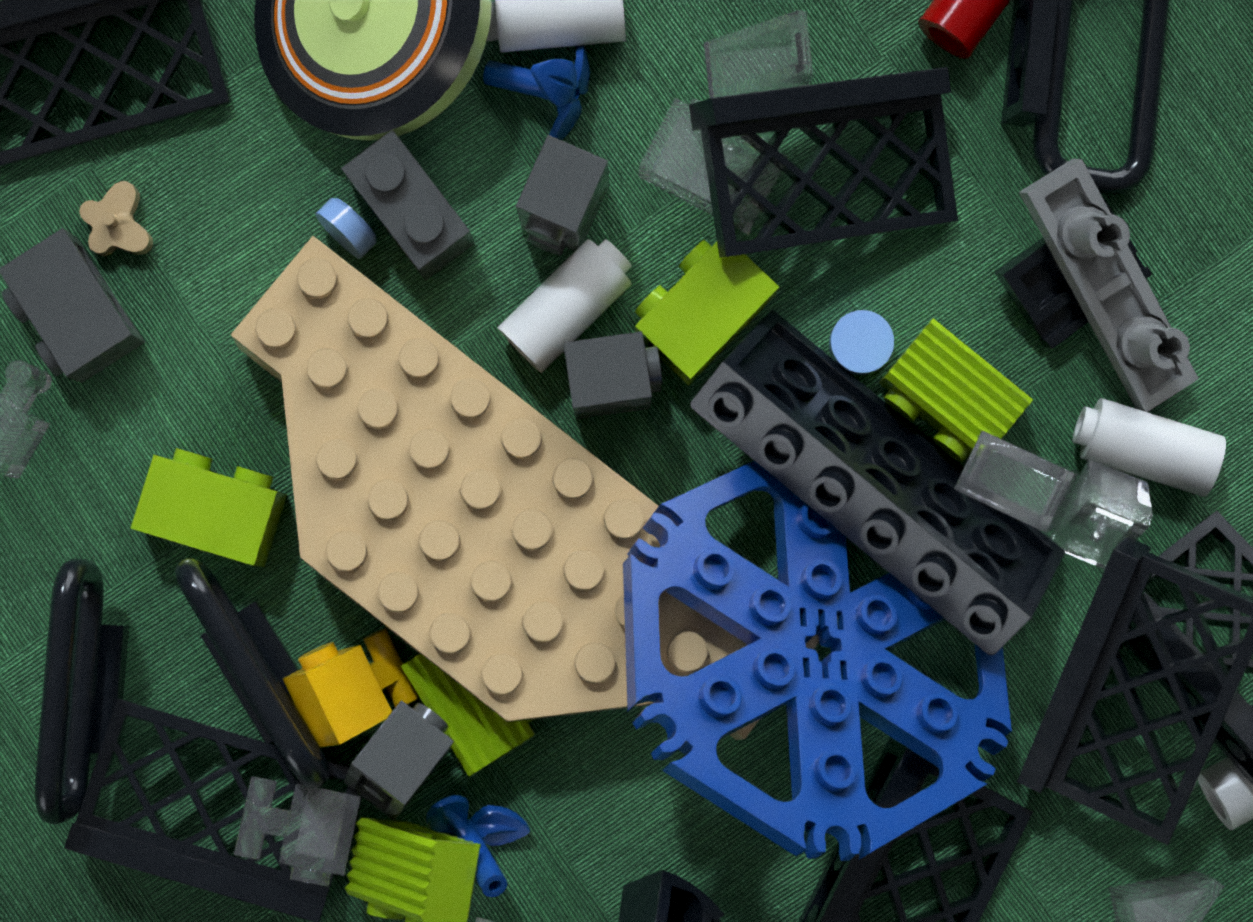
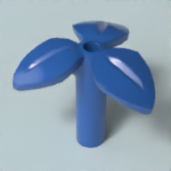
M584 45L575 46V65L569 60L551 59L534 64L531 69L490 60L485 66L483 81L485 85L549 100L557 107L558 112L549 135L563 140L573 129L582 114V107L578 98L580 94L585 95L589 88L590 68L587 52Z
M452 795L439 800L427 812L426 822L428 827L433 831L450 833V835L457 836V838L481 844L475 880L485 896H499L505 891L507 880L486 844L499 846L526 836L530 832L527 822L516 812L494 805H487L481 808L469 820L467 819L469 808L467 798L461 795Z

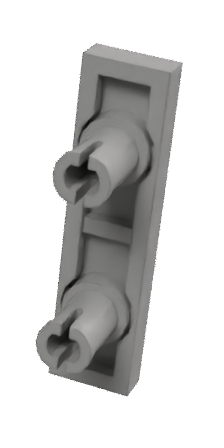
M1071 159L1020 191L1021 198L1135 408L1148 412L1197 381L1199 378L1188 359L1190 350L1188 338L1182 331L1172 328L1127 245L1130 239L1127 223L1122 218L1111 215L1083 160Z

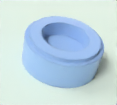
M330 198L315 213L316 218L324 229L356 258L361 259L376 244V235L369 225L339 198Z
M857 310L843 316L832 329L829 338V350L832 359L850 374L867 375L879 370L889 360L894 348V335L888 322L879 314L868 310Z

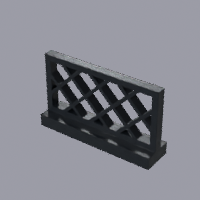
M171 0L0 1V53L15 61L0 88V112L3 106L34 122L21 146L0 152V167L231 103V97L202 0H187L192 22L180 43L149 27L161 4ZM148 7L140 21L126 14ZM113 16H118L137 27L119 60L89 44L101 20ZM87 24L80 38L66 31L67 29ZM57 33L76 44L59 77L29 61L41 36ZM145 33L176 49L159 82L128 66ZM196 34L203 56L189 49ZM25 41L19 54L6 48V46ZM85 50L116 66L98 99L68 83ZM185 55L206 66L213 93L187 99L168 88ZM24 67L55 83L38 116L8 100ZM124 72L155 88L143 112L130 116L108 105ZM64 89L94 105L83 128L69 133L47 121ZM164 94L178 101L177 103L157 108ZM103 111L118 118L96 125ZM43 128L57 135L36 142Z
M948 67L716 97L690 104L692 131L701 130L719 258L958 221L941 95L951 93ZM923 111L927 138L917 153H915L893 133L907 113ZM890 116L884 126L875 118ZM857 120L876 136L860 161H857L836 143V140L849 121ZM833 124L826 134L817 127L818 125ZM799 128L818 144V147L802 170L777 151L791 129ZM774 132L768 143L757 135ZM740 136L760 153L743 179L725 166L722 139ZM885 145L908 163V166L892 189L869 171ZM827 153L852 172L835 198L811 179ZM928 157L930 160V165L926 162ZM769 161L794 181L777 207L752 188V185ZM918 173L933 184L936 211L920 213L902 198ZM861 181L884 199V202L869 222H863L845 207V204ZM728 184L735 189L731 197ZM803 189L828 208L811 231H805L786 215ZM745 197L765 213L769 219L755 239L736 242L733 213ZM894 208L904 215L888 218ZM836 217H839L843 222L847 224L843 226L830 227L836 219ZM778 226H781L789 233L772 236Z
M1217 510L1159 555V557L1172 563H1176L1185 556L1184 568L1218 583L1230 585V588L1241 592V586L1253 587V548ZM1213 534L1231 553V572L1195 568L1196 546ZM1242 565L1250 574L1241 573ZM1152 574L1149 583L1159 576ZM1146 592L1144 593L1155 620L1188 608L1185 600L1183 609L1159 607ZM1230 607L1229 614L1203 613L1208 625L1229 628L1228 644L1240 640V629L1248 630L1253 618L1240 616L1239 611ZM1138 610L1129 629L1144 624ZM1192 617L1180 621L1183 623V632L1175 624L1159 629L1174 663L1201 654L1199 649L1193 644L1194 621ZM1148 633L1123 642L1149 671L1162 667ZM1237 652L1228 655V658H1223L1228 672ZM1211 661L1178 672L1192 706L1218 698L1222 686ZM1253 661L1249 662L1245 673L1253 674ZM1167 677L1158 679L1160 684L1176 700ZM1237 689L1214 743L1253 785V705H1249L1238 693ZM1211 712L1197 716L1202 730H1204Z
M1126 537L1112 551L1017 782L1039 793H1042L1047 787L1168 845L1253 655V618L1244 639L1217 647L1203 613L1226 605L1253 617V597L1149 553L1150 546ZM1152 574L1178 584L1188 608L1155 620L1144 595ZM1194 592L1212 600L1199 604ZM1138 610L1144 624L1129 629ZM1192 617L1207 652L1174 663L1159 629ZM1148 633L1162 667L1130 678L1119 653L1124 641ZM1237 652L1228 672L1222 657ZM1211 661L1222 689L1218 698L1192 706L1178 672ZM1113 668L1118 682L1105 687ZM1167 677L1181 710L1149 721L1134 687ZM1123 692L1137 725L1106 735L1095 711L1100 699ZM1211 712L1205 728L1202 730L1197 716ZM1185 720L1196 744L1192 756L1167 764L1153 731ZM1089 726L1094 739L1081 743ZM1142 735L1155 768L1124 778L1110 745ZM1099 749L1112 782L1091 788L1067 775L1076 756ZM1186 769L1179 787H1177L1172 774ZM1160 778L1171 802L1164 821L1138 810L1129 788ZM1117 792L1120 801L1108 796V794Z
M117 699L76 822L72 823L64 849L312 922H319L359 794L348 786L341 808L316 820L299 788L304 784L299 779L295 780L276 745L266 744V742ZM127 716L154 724L165 746L131 765L119 744ZM164 727L188 735L171 743ZM199 738L216 742L227 766L192 784L176 750ZM226 746L249 752V754L233 762ZM116 754L123 769L107 777ZM170 755L186 787L151 805L134 772ZM262 756L276 760L289 784L254 802L238 769ZM328 761L330 777L344 781L349 767ZM232 773L248 806L213 824L197 790ZM128 777L144 809L119 823L95 816L102 790ZM293 791L310 825L275 843L258 809ZM190 795L207 828L183 841L167 837L155 813ZM252 813L269 847L245 860L230 856L217 831ZM148 817L156 833L135 828L131 825ZM337 819L329 845L320 827ZM313 831L326 854L318 881L292 874L280 852L281 848ZM211 835L219 852L193 844ZM273 853L281 870L256 862Z
M889 738L866 784V793L875 805L882 808H892L917 794L928 773L938 777L939 768L906 746ZM982 787L971 794L979 799L967 803L962 799L955 803L953 808L938 813L860 860L858 854L848 861H841L839 843H837L798 922H861L858 913L865 899L884 892H888L897 922H936L942 919L943 922H955L953 915L961 913L957 922H979L1033 811L986 787ZM991 806L1009 813L1010 816L999 838L978 846L969 814ZM958 818L967 850L936 861L926 829ZM916 833L926 865L894 876L887 856L894 841ZM990 855L984 867L981 857ZM971 861L977 880L971 895L949 903L940 872ZM881 869L884 880L874 883ZM929 876L939 907L907 918L898 887Z

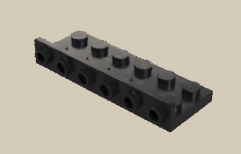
M773 309L720 364L691 401V408L988 655L996 654L1032 618L1066 552Z

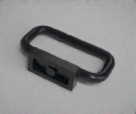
M1015 0L1013 4L1001 123L1022 127L1035 123L1033 134L1034 158L1041 172L1046 176L1068 162L1059 151L1058 140L1073 0ZM1169 0L1143 1L1129 150L1126 163L1115 170L1086 166L1100 194H1123L1137 187L1149 173L1154 157Z
M80 558L70 559L62 564L55 577L50 603L35 775V804L40 818L44 822L53 825L69 821L79 812L87 790L91 753L99 754L117 699L123 700L129 626L102 624L104 586L101 570L93 561Z
M193 558L181 560L175 569V577L189 605L206 631L200 636L266 744L274 742L282 757L302 784L310 788L324 785L330 777V766L322 749L297 710L283 681V678L300 669L262 607L255 601L237 612L221 584L203 562Z

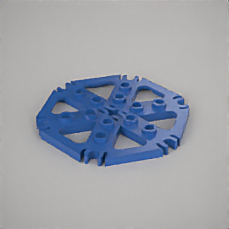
M755 461L658 506L643 526V529L657 538L660 548L650 546L646 541L638 538L628 551V558L623 563L627 712L637 704L648 701L653 702L633 721L636 730L649 723H658L666 730L667 740L650 754L654 760H665L677 750L684 754L682 759L670 762L662 769L663 772L796 857L805 852L808 859H816L826 852L825 833L831 834L839 843L841 861H848L858 854L859 860L988 784L983 781L993 776L996 768L980 757L978 746L988 753L995 755L1006 748L1009 741L1005 736L1012 732L1003 647L996 654L988 655L975 644L979 690L974 699L960 698L887 651L946 619L890 573L850 592L846 536ZM753 491L768 492L772 496L774 503L778 579L714 539L706 528L705 519L707 514ZM667 592L746 643L747 646L688 676L673 675L663 666L660 656L658 601L661 593ZM815 635H818L821 646L831 649V653L822 661H819L816 650L806 648V643ZM786 705L792 789V801L788 802L772 798L727 769L719 761L716 751L719 740ZM860 717L939 768L937 781L892 808H882L875 805L869 799L865 789Z

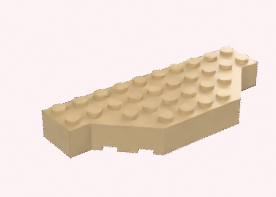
M312 236L230 334L239 350L282 383L300 558L506 722L627 708L623 563L628 558V551L638 538L646 541L650 546L660 548L657 538L643 529V526L658 508V505L316 237ZM667 592L661 593L658 601L660 656L663 666L673 675L688 676L747 646L746 643ZM815 635L806 643V648L814 649L819 643L818 635ZM644 702L641 704H637L634 707L653 704V702ZM760 719L730 734V736L735 740L745 739Z

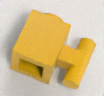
M386 628L372 633L363 639L373 659V662L370 664L361 645L337 650L334 642H329L300 656L298 660L302 669L283 678L297 710L320 747L340 745L386 720L392 710L382 691L385 687L395 707L401 700L409 704L419 698L416 690L401 668L403 663Z

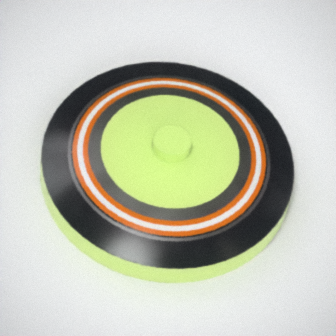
M256 0L254 28L257 50L263 70L276 94L292 112L307 123L329 133L357 140H379L392 130L397 136L414 131L437 117L462 92L472 77L485 48L490 27L492 0Z

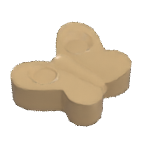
M120 181L114 184L101 201L88 200L80 207L81 218L92 227L88 240L89 247L97 255L107 256L112 254L115 249H121L135 255H142L148 253L153 247L151 235L134 220L133 215L140 201V193L134 185L127 181Z

